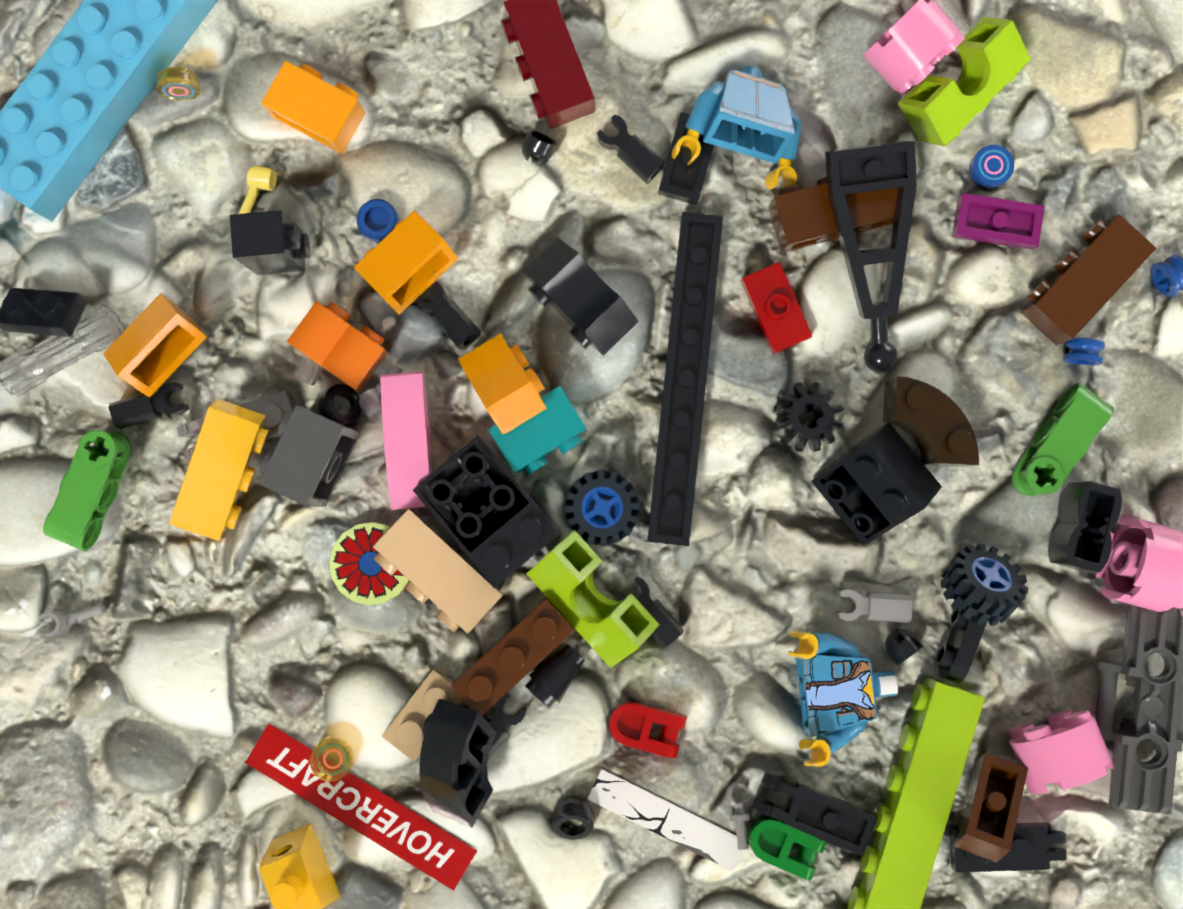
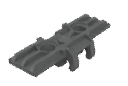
M1128 604L1122 663L1096 660V669L1100 670L1095 720L1103 740L1114 741L1112 762L1115 768L1111 769L1108 806L1171 815L1177 751L1182 752L1183 608L1172 607L1167 611L1156 612ZM1154 653L1160 654L1164 660V669L1158 676L1148 675L1145 670L1146 659ZM1118 673L1125 674L1126 685L1136 688L1134 718H1123V722L1120 723V729L1117 730L1113 729ZM1144 739H1152L1156 746L1155 756L1150 761L1141 762L1137 757V746Z

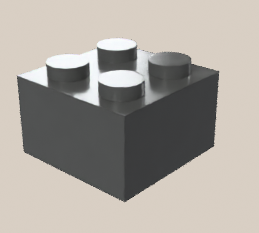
M296 405L293 412L288 411L279 425L278 434L281 437L275 450H270L260 465L259 473L263 475L259 485L304 506L326 507L360 432L315 411Z

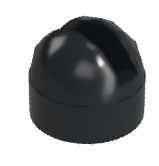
M527 130L521 147L522 154L527 161L530 155L537 157L535 165L545 164L553 156L557 142L541 132Z
M906 629L895 630L900 638L898 643L890 635L886 638V651L896 665L904 662L924 646L916 635Z

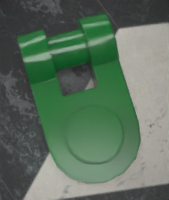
M769 815L755 820L748 832L749 845L756 857L800 878L812 880L816 871V867L813 864L818 852H824L827 842L786 825L783 821ZM794 842L802 845L798 857L789 855Z

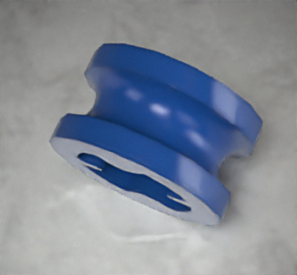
M1172 255L1166 258L1165 262L1160 261L1151 267L1152 281L1157 290L1166 297L1176 295L1179 290L1183 291V258L1178 255Z
M1073 338L1065 342L1069 352L1064 354V362L1084 366L1102 365L1103 358L1099 356V352L1105 349V342L1089 338Z

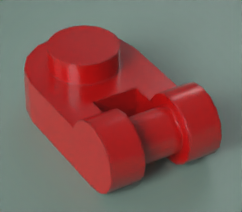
M626 701L618 704L612 710L609 716V729L612 737L624 746L664 757L677 758L680 745L676 742L680 729L684 730L687 716L671 710H663L638 702ZM652 723L664 725L660 738L649 736Z

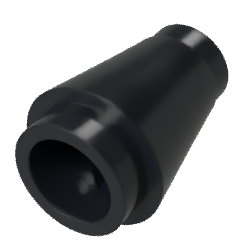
M566 644L562 650H559L528 675L531 679L525 687L550 709L556 701L558 703L561 702L585 660Z

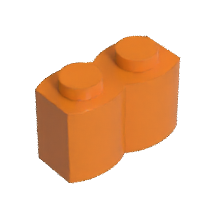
M316 301L286 342L360 393L388 354L381 347L384 339L365 325L358 331L348 324L347 321L351 316L331 301L326 307Z

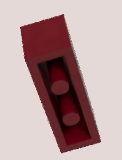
M504 1L506 18L500 20L508 44L516 42L520 52V56L515 57V61L523 82L530 79L535 93L529 96L537 118L545 117L549 129H553L595 113L593 92L557 1Z

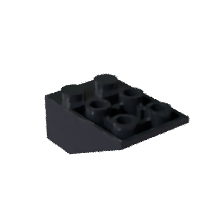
M479 435L413 489L415 494L494 588L499 586L561 533Z

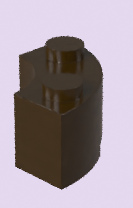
M896 376L885 381L883 422H890L892 425L899 426L913 437L920 449L924 465L950 467L979 465V452L974 431L963 411L949 396L928 383L909 377Z

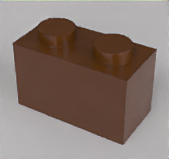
M986 752L972 768L954 847L993 862H998L1010 851L1028 767Z

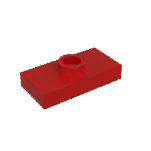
M780 262L741 278L740 281L773 355L813 337Z

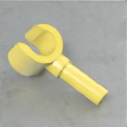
M253 166L249 169L247 173L249 188L238 214L251 213L259 196L260 189L274 190L277 182V172L275 170L262 166Z

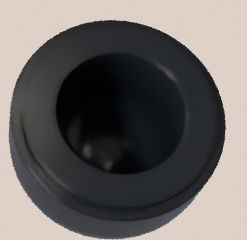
M336 384L323 391L320 395L317 410L319 414L342 425H348L356 421L361 413L360 398L357 392L350 386ZM334 396H342L349 401L350 410L346 416L336 411L333 404Z
M567 796L556 804L552 814V829L557 835L565 839L575 840L584 838L593 831L594 814L592 807L585 799L579 796ZM578 820L582 824L577 828H569L563 822Z

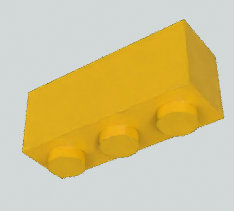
M218 398L209 406L169 525L218 541L221 539L226 528L234 530L242 510V506L235 504L240 490L248 491L255 473V468L249 467L253 452L261 454L269 430L262 428L266 415Z

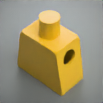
M312 823L271 840L259 865V871L274 909H322L341 898Z

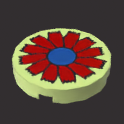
M378 522L357 524L345 531L333 546L329 561L331 578L338 590L353 602L368 606L386 603L400 595L405 589L404 587L410 582L398 570L391 576L373 559L378 554V551L372 546L391 527L390 525Z

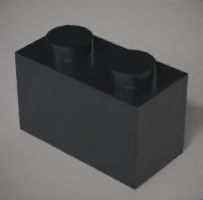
M282 210L230 215L232 255L239 263L256 275L306 271L305 258H310L308 235L303 233L297 224Z

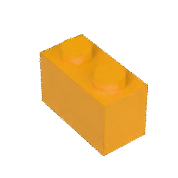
M284 61L261 102L262 106L272 118L343 155L366 114L358 100L359 95L342 83L337 82L334 87L323 81L322 74L307 64L301 63L297 67Z
M414 210L404 220L397 223L394 229L378 245L370 249L363 259L354 266V269L400 315L459 258L447 242Z
M160 293L108 347L103 355L118 377L150 398L207 336L190 315Z
M501 333L458 359L483 405L503 435L547 409L538 394L545 389L532 367L526 371L523 370L529 366L527 359L517 343L509 348Z

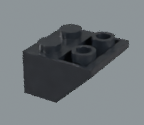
M887 422L858 442L811 481L863 546L925 509L942 488L940 483L890 422Z

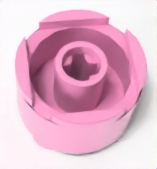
M918 0L862 56L895 92L898 91L903 96L914 85L917 86L935 69L934 65L943 56L946 57L965 37L960 32L961 29L934 0Z
M1135 517L1120 519L1116 523L1122 524V526L1116 533L1110 532L1112 547L1108 562L1102 571L1096 572V577L1102 578L1104 581L1105 589L1099 588L1102 595L1108 599L1156 612L1167 611L1172 607L1182 608L1183 531Z
M1071 709L1060 711L1047 716L1049 724L1034 727L1033 723H1028L1008 731L1011 737L1009 743L1017 763L1028 767L1025 784L1031 794L1049 793L1045 784L1050 783L1060 785L1062 790L1077 787L1097 780L1108 774L1107 769L1115 768L1094 716L1090 715L1089 710L1073 713Z

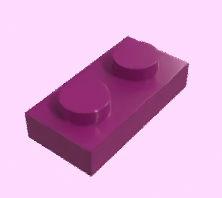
M962 193L957 199L952 237L1033 250L1039 246L1045 206Z

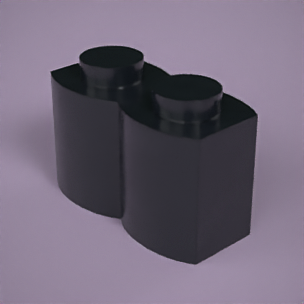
M1091 481L1073 482L1065 487L1058 504L1060 523L1054 529L1048 545L1050 563L1080 571L1098 573L1102 571L1111 553L1112 539L1110 530L1116 524L1121 512L1122 496L1120 489Z

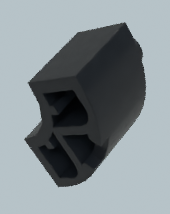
M558 237L522 270L532 283L528 288L530 294L543 307H546L549 303L573 327L568 331L569 334L585 350L592 345L604 356L639 322L621 296L594 272L576 250Z
M439 698L433 712L427 716L423 725L424 737L419 762L420 790L433 812L473 828L493 791L488 780L487 763L490 748L497 732L479 712Z

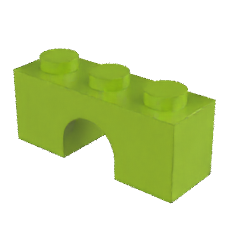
M983 17L956 47L962 60V70L957 82L950 78L928 75L898 102L918 140L945 147L959 136L961 130L978 113L982 112L989 102L1007 84L1012 82L1031 60L1013 20Z
M574 530L526 574L603 661L612 668L636 651L656 630L659 623L632 593L623 600L614 601L604 597L597 590L592 575L593 571L603 561Z

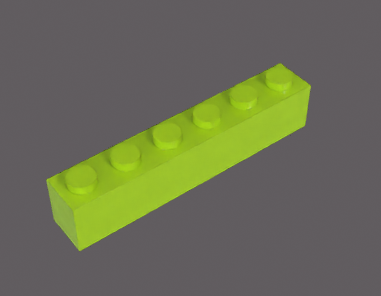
M924 676L922 685L918 684L911 700V707L914 709L910 725L906 724L901 731L899 737V748L902 749L897 765H892L888 772L886 788L889 792L885 805H880L876 811L878 815L874 826L876 834L872 847L867 846L862 856L861 871L864 873L859 888L854 887L850 894L848 909L921 908L985 697Z

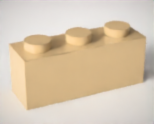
M409 509L372 546L378 551V554L373 559L391 576L397 570L400 571L410 581L404 588L422 604L428 598L441 609L436 617L453 632L461 627L468 634L503 596Z

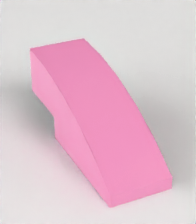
M423 372L381 375L383 437L391 510L426 507L413 491L417 485L434 472L432 463L433 445Z

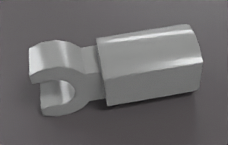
M842 588L837 590L838 596L850 597L853 602L850 611L836 612V617L844 621H853L861 615H864L866 620L909 623L912 619L913 600L910 594L866 592L865 596H861L852 589Z

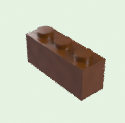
M827 176L819 179L816 186L802 189L800 184H796L777 191L778 196H774L768 208L781 254L839 239L828 197ZM898 188L845 194L855 234L893 224Z
M1120 214L1106 222L1099 219L1093 223L1081 236L1085 243L1076 252L1071 249L1065 253L1053 266L1058 272L1048 282L1045 279L1041 280L1026 295L1030 302L1020 313L1055 345L1072 340L1157 249Z
M545 597L462 673L450 687L470 709L483 715L572 634L575 628L553 603Z

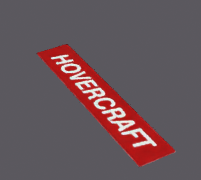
M268 723L245 761L246 764L451 890H455L477 850L350 772L344 770L336 775L324 773L318 765L317 758L319 753ZM320 756V763L324 770L333 773L342 769L340 766L336 769L328 768L324 764V756ZM326 758V762H327L328 765H330V766H336V765H337V764L333 763L332 761H330V760H328V759Z

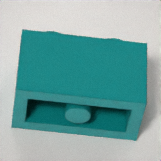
M561 386L540 397L547 409L503 435L497 425L488 429L515 474L524 470L525 474L529 476L548 464L545 457L558 449H560L562 454H565L584 442L580 435L587 432V429Z

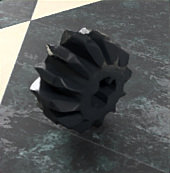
M816 382L811 384L808 393L803 383L795 384L794 395L786 390L779 395L786 406L775 405L772 407V413L783 416V420L772 424L773 430L785 427L788 432L781 437L780 442L787 444L795 437L794 448L796 452H802L807 442L812 452L820 451V439L827 444H832L835 441V437L829 429L839 430L843 427V422L832 418V415L843 411L842 405L830 407L828 404L833 399L835 393L829 390L820 397V384ZM804 407L808 408L807 413L813 411L816 420L810 422V428H807L808 422L801 424L799 420V415L805 412Z

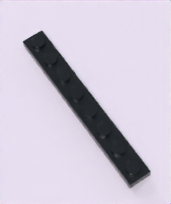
M686 212L681 214L647 542L689 546L723 216Z

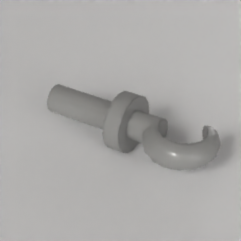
M737 781L728 786L726 799L735 809V814H730V821L736 822L738 850L748 849L746 821L751 820V813H745V803H737L733 800L732 791L737 786H741L747 791L748 786L743 782Z

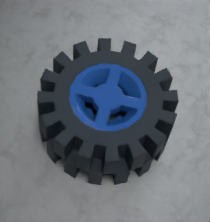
M597 470L584 474L572 484L567 493L564 508L568 525L573 531L575 530L587 543L604 546L621 541L633 531L639 519L640 502L638 494L629 480L613 471Z
M978 543L975 548L972 544L966 545L964 549L957 553L941 576L943 579L940 583L941 588H946L943 593L945 599H954L951 607L955 611L959 608L965 611L962 617L970 620L972 616H976L977 624L984 625L988 620L989 625L994 626L999 621L1001 623L1005 622L1026 598L1028 586L1024 584L1027 582L1026 575H1018L1022 568L1018 563L1011 565L1008 561L1012 557L1005 553L1001 557L997 555L998 548L991 546L986 551L985 544Z

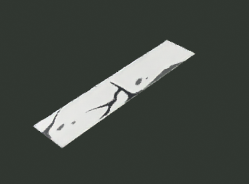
M601 769L587 798L731 871H734L743 850H738L736 835Z

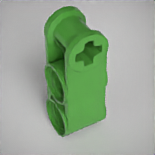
M1081 383L1072 385L1059 399L1054 412L1036 432L1031 445L1011 473L1013 487L1025 496L1047 495L1056 492L1062 486L1074 466L1087 453L1094 437L1110 420L1114 407ZM1035 469L1039 470L1037 474L1033 472ZM1037 479L1041 481L1040 484L1035 483Z
M101 430L89 431L83 435L71 465L61 481L53 508L45 519L43 525L44 535L84 552L88 551L95 544L101 533L107 511L117 495L119 482L131 458L132 445L125 435L119 432ZM103 444L105 448L109 449L108 455L105 450H102Z

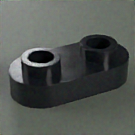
M959 608L957 611L953 609L949 622L952 631L948 642L940 646L935 659V666L939 667L940 677L958 684L965 679L970 670L987 621L984 625L977 624L976 616H972L970 620L962 617L965 613L962 608Z

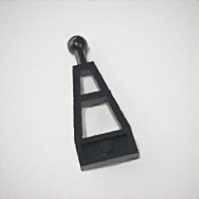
M915 141L825 151L828 197L859 316L863 319H870L871 343L865 349L864 361L870 370L878 373L889 371L897 361L896 348L888 342L887 316L898 314L917 186ZM898 188L890 247L859 251L845 194ZM888 262L883 301L872 303L863 265Z

